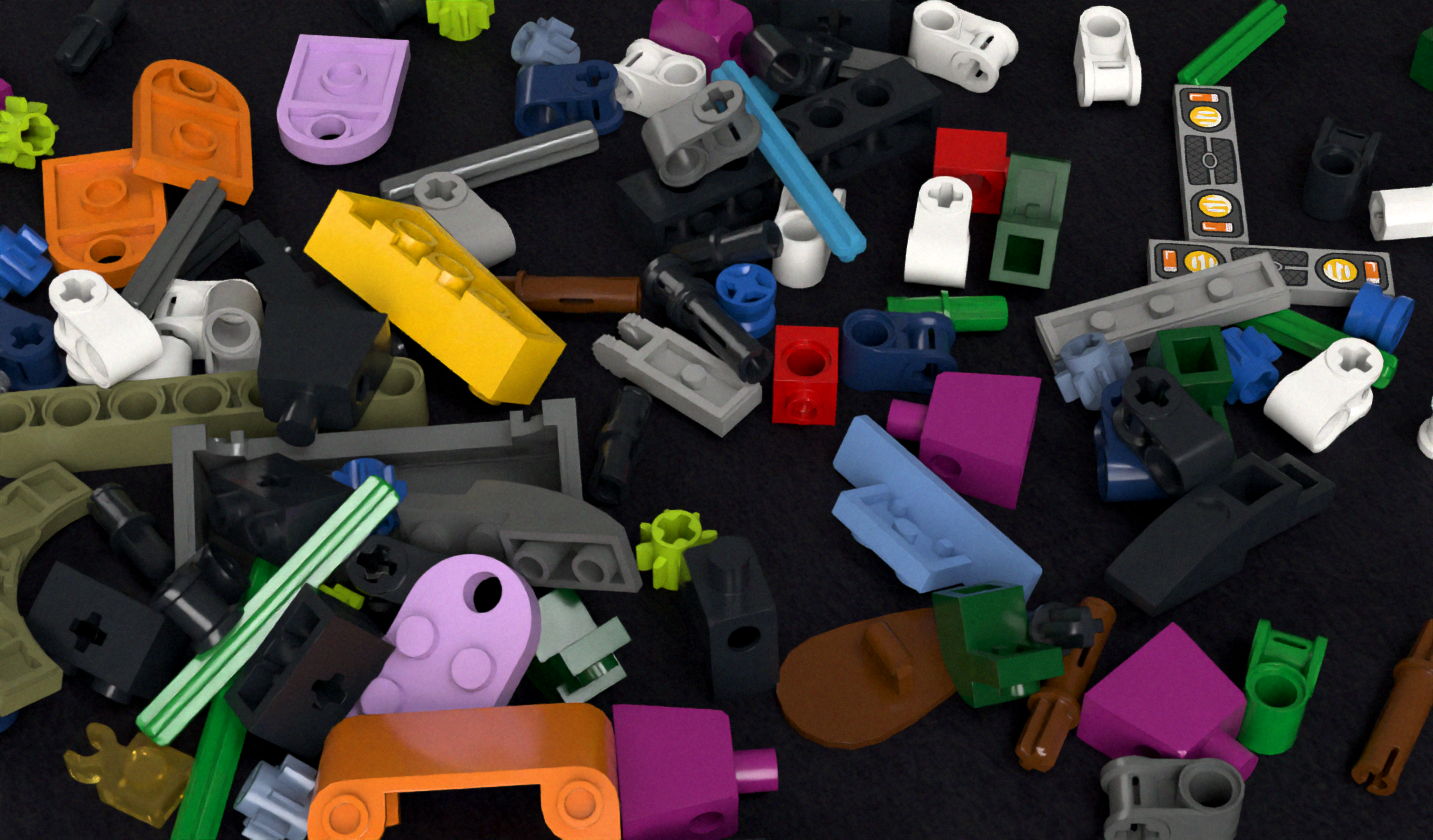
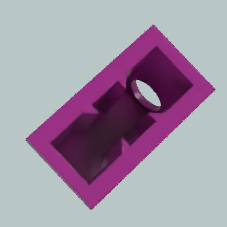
M663 0L657 5L653 12L649 40L678 53L695 56L700 59L706 67V86L712 83V71L720 68L723 61L726 60L735 61L749 79L754 75L745 67L740 58L741 43L745 36L753 29L752 14L746 7L731 0Z
M943 372L936 377L929 405L898 399L892 400L886 432L893 438L919 442V461L954 491L1015 510L1036 419L1041 378Z
M1174 622L1169 624L1084 694L1080 713L1081 721L1078 724L1076 736L1112 759L1134 755L1151 759L1215 758L1234 766L1242 775L1244 782L1251 775L1258 762V757L1236 740L1247 706L1243 692Z
M629 704L612 705L622 840H719L728 838L738 832V794L778 791V768L775 748L733 751L729 716L725 712L711 709Z

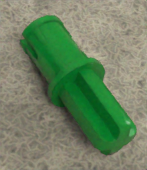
M940 291V296L886 297L885 300L887 307L885 312L942 313L955 324V332L1001 331L1007 326L1008 305L1006 298L1003 296L949 297L948 291ZM930 329L928 334H934V331Z

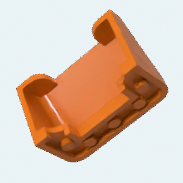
M579 702L369 714L345 718L331 729L324 742L307 820L308 840H380L385 833L386 827L401 824L400 792L540 784L541 807L544 820L557 837L562 840H621L615 735L612 724L603 711L591 704Z

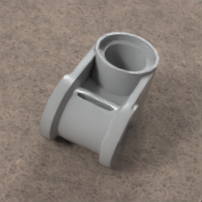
M433 172L424 175L417 181L414 186V196L417 205L422 207L486 269L503 262L515 254V238L507 221L499 212L491 209L473 192L462 178L449 172Z
M228 280L218 283L210 290L206 297L202 325L206 374L258 369L264 325L263 307L259 293L245 282ZM234 313L244 317L246 321L238 325H230L222 322L218 317L223 314Z

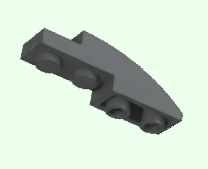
M478 479L466 495L408 493L396 508L410 545L431 552H442L453 556L478 554L494 558L516 570L525 578L530 586L637 593L643 585L625 528L607 513L593 505L561 492L514 482Z

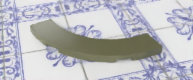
M56 461L28 472L0 490L1 717L61 690L63 670L43 651L33 638L23 616H20L17 606V588L22 573L31 557L57 531L89 514L87 503H95L89 498L94 491Z

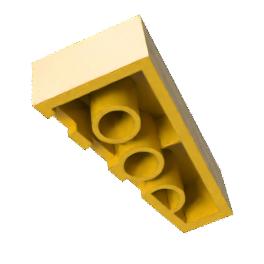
M337 190L303 252L378 312L387 313L389 320L465 380L469 384L470 391L475 396L491 405L499 406L502 402L530 405L567 345L422 207Z

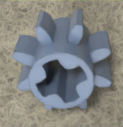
M540 17L537 24L534 22L524 24L516 34L511 48L512 58L515 62L522 65L519 73L527 67L534 65L549 66L579 63L580 48L576 42L570 40L574 28L554 17H551L549 21Z
M1090 332L1073 338L1063 346L1060 351L1063 360L1054 364L1058 373L1054 379L1066 403L1080 397L1086 409L1100 410L1101 395L1106 386L1116 380L1126 379L1132 372L1131 367L1134 364L1122 339L1108 345L1102 333Z
M289 754L286 755L280 767L278 765L273 767L261 760L249 775L234 803L233 808L247 816L243 821L245 828L241 834L251 840H284L285 838L288 840H303L308 834L307 820L316 781L314 778L318 771Z

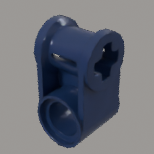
M604 60L527 67L516 78L514 124L517 130L525 137L582 120L591 121L598 136L617 130L623 124L624 111L622 104L616 100L615 89L619 83L616 67ZM593 76L598 78V86L596 87L593 86ZM599 108L600 119H595L594 109Z
M0 299V385L17 392L66 387L71 380V376L68 374L66 358L58 354L55 347L57 342L54 337L53 322L46 317L36 316L13 307Z
M860 309L850 313L844 320L838 357V376L846 386L858 391H904L932 395L937 375L943 372H958V363L951 356V347L956 340L955 324L949 317L937 312L906 313ZM930 329L934 331L932 343H929L928 330ZM928 363H930V377H926L924 372Z
M1126 379L1116 380L1107 385L1101 395V418L1095 425L1093 432L1100 498L1102 502L1169 500L1171 496L1166 494L1157 485L1147 468L1124 443L1118 440L1113 431L1112 419L1116 407L1122 402L1121 391ZM1133 416L1131 418L1130 424L1128 425L1129 427L1131 426Z

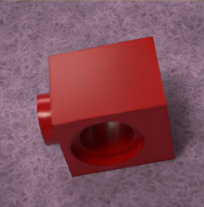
M937 127L933 178L950 176L965 182L972 191L971 213L1000 215L1002 192L1006 189L1011 158L1006 157L1007 133Z
M776 325L772 423L835 425L838 383V327Z

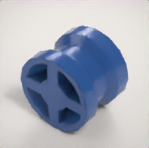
M742 263L725 268L718 275L715 290L717 292L718 304L755 339L766 335L773 328L776 320L774 300L777 284L775 277L768 269L757 264Z
M1366 281L1349 310L1342 332L1357 339L1365 338L1374 342L1375 347L1392 354L1408 326L1414 310L1415 300L1404 295L1393 298L1384 294L1380 285Z

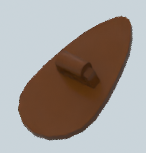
M934 607L892 613L847 624L807 639L789 652L779 668L780 682L777 683L776 700L784 720L803 738L827 748L859 749L881 743L909 727L957 691L946 669L941 653Z

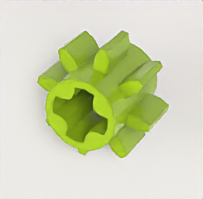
M426 0L428 23H439L440 35H445L455 41L471 40L477 37L482 29L490 28L489 15L495 13L494 0Z
M6 96V109L0 110V163L11 164L14 162L16 167L34 169L36 164L35 156H52L54 154L51 147L55 140V132L59 130V126L54 125L44 115L47 111V104L39 102L27 103L25 97Z
M666 509L664 513L655 518L652 524L642 522L640 525V544L635 547L638 570L646 571L652 569L653 588L659 589L663 587L668 590L678 591L681 553L687 548L711 543L717 539V531H702L700 514L697 512L691 514L684 510Z

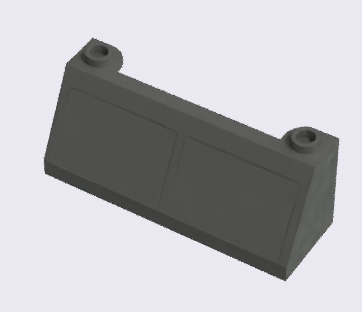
M575 398L542 400L543 414L531 417L528 422H524L523 410L510 411V420L317 434L314 443L307 447L289 445L279 437L248 439L244 430L230 431L231 443H229V440L225 438H208L206 424L171 426L175 568L177 570L206 543L211 541L224 548L239 563L249 578L256 555L213 533L207 514V501L211 496L209 470L277 452L331 478L332 472L340 471L346 463L359 458L377 459L386 466H394L395 481H406L407 494L466 495L474 483L481 479L538 486L561 492L583 501ZM400 520V526L398 528L393 527L386 536L410 544ZM347 559L323 583L324 585L335 587L338 583L342 586H349L346 570ZM379 565L375 574L366 573L367 581L377 583L382 574L390 575L389 567Z

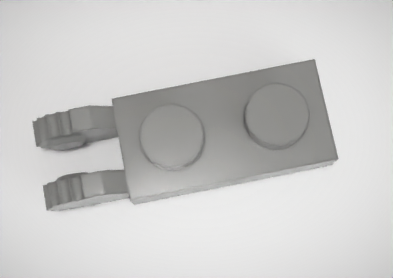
M629 313L618 322V333L626 343L616 340L614 336L611 337L609 334L607 336L604 334L592 344L594 346L592 347L593 355H595L596 360L606 370L609 369L612 374L619 378L626 377V379L720 437L726 435L762 402V386L759 382L756 384H749L747 381L746 383L742 382L737 374L721 359L667 327L662 329L647 319H642L640 315H635V313Z

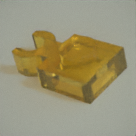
M90 723L86 728L90 744L96 749H100V751L95 755L84 757L68 750L63 757L69 774L75 780L82 783H97L96 788L102 802L160 829L182 801L195 758L172 747L156 745L139 732L130 744L125 747L118 744L115 733L108 726L100 723Z

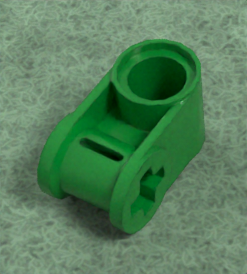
M1260 618L1243 678L1246 679L1242 692L1246 698L1247 706L1237 739L1247 749L1258 754L1276 755L1282 754L1292 747L1299 731L1308 698L1312 697L1328 642L1327 637L1318 635L1314 640H1309L1272 629L1269 620Z

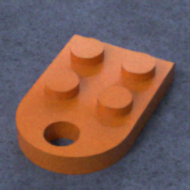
M167 59L149 65L143 71L133 93L132 173L147 177L154 182L167 183L190 190L196 180L206 181L210 176L220 180L218 187L226 192L227 201L245 206L253 191L250 112L242 94L234 85L218 73L193 62Z
M132 148L42 160L46 241L49 244L48 252L55 271L59 275L70 270L84 269L93 271L102 276L105 282L113 289L125 287L169 222L165 183L154 182L147 177L132 173ZM108 256L122 257L113 263H98L101 259Z

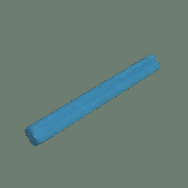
M723 61L720 68L712 71L711 82L731 80L737 82L743 89L746 97L745 108L747 112L753 114L762 126L763 135L757 147L833 254L837 255L843 262L853 261L857 254L865 251V237L743 69L738 67L735 61Z

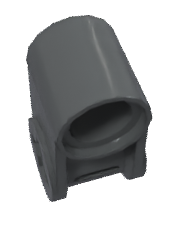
M719 80L710 83L700 92L670 108L656 112L647 119L643 125L641 136L661 180L666 185L684 187L693 184L707 173L724 164L746 156L761 142L763 135L762 126L753 114L747 112L745 108V93L737 82ZM717 99H721L726 111L721 113L716 104ZM735 126L740 135L739 140L734 139L730 128Z
M1134 755L1111 760L1103 766L1100 772L1102 790L1109 796L1110 816L1106 818L1103 825L1105 840H1233L1236 836L1245 784L1242 775L1235 767L1223 760L1215 758L1151 759ZM1137 777L1139 779L1138 785L1133 786L1132 778ZM1200 803L1212 804L1215 808L1205 807ZM1137 823V830L1132 831L1130 828L1131 824Z

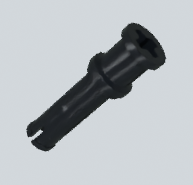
M667 253L657 257L647 266L641 279L642 292L649 301L656 305H663L666 308V315L676 327L682 330H693L737 374L742 382L746 383L747 381L749 384H756L769 375L774 365V356L771 351L763 347L737 320L718 304L717 292L714 286L703 278H695L692 275L691 266L683 257L678 254ZM659 279L666 285L664 289L658 285Z

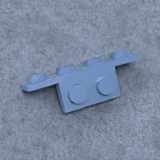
M868 415L854 417L836 454L833 466L856 489L842 491L831 512L851 530L853 538L861 545L872 549L895 570L897 578L903 584L917 590L920 594L959 583L967 586L995 580L1023 585L1026 605L1042 575L1041 566Z

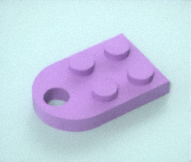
M300 34L277 108L279 133L285 148L304 161L322 165H340L355 162L379 150L386 143L393 129L411 58L409 40ZM325 135H340V137L332 140L319 139Z
M458 555L434 565L415 583L386 634L389 640L396 646L395 650L385 662L379 676L371 681L345 718L369 714L507 706L534 657L541 635L540 606L529 583L516 570L494 558L484 555ZM498 577L502 585V596L499 603L488 612L478 613L473 602L477 586L487 578Z

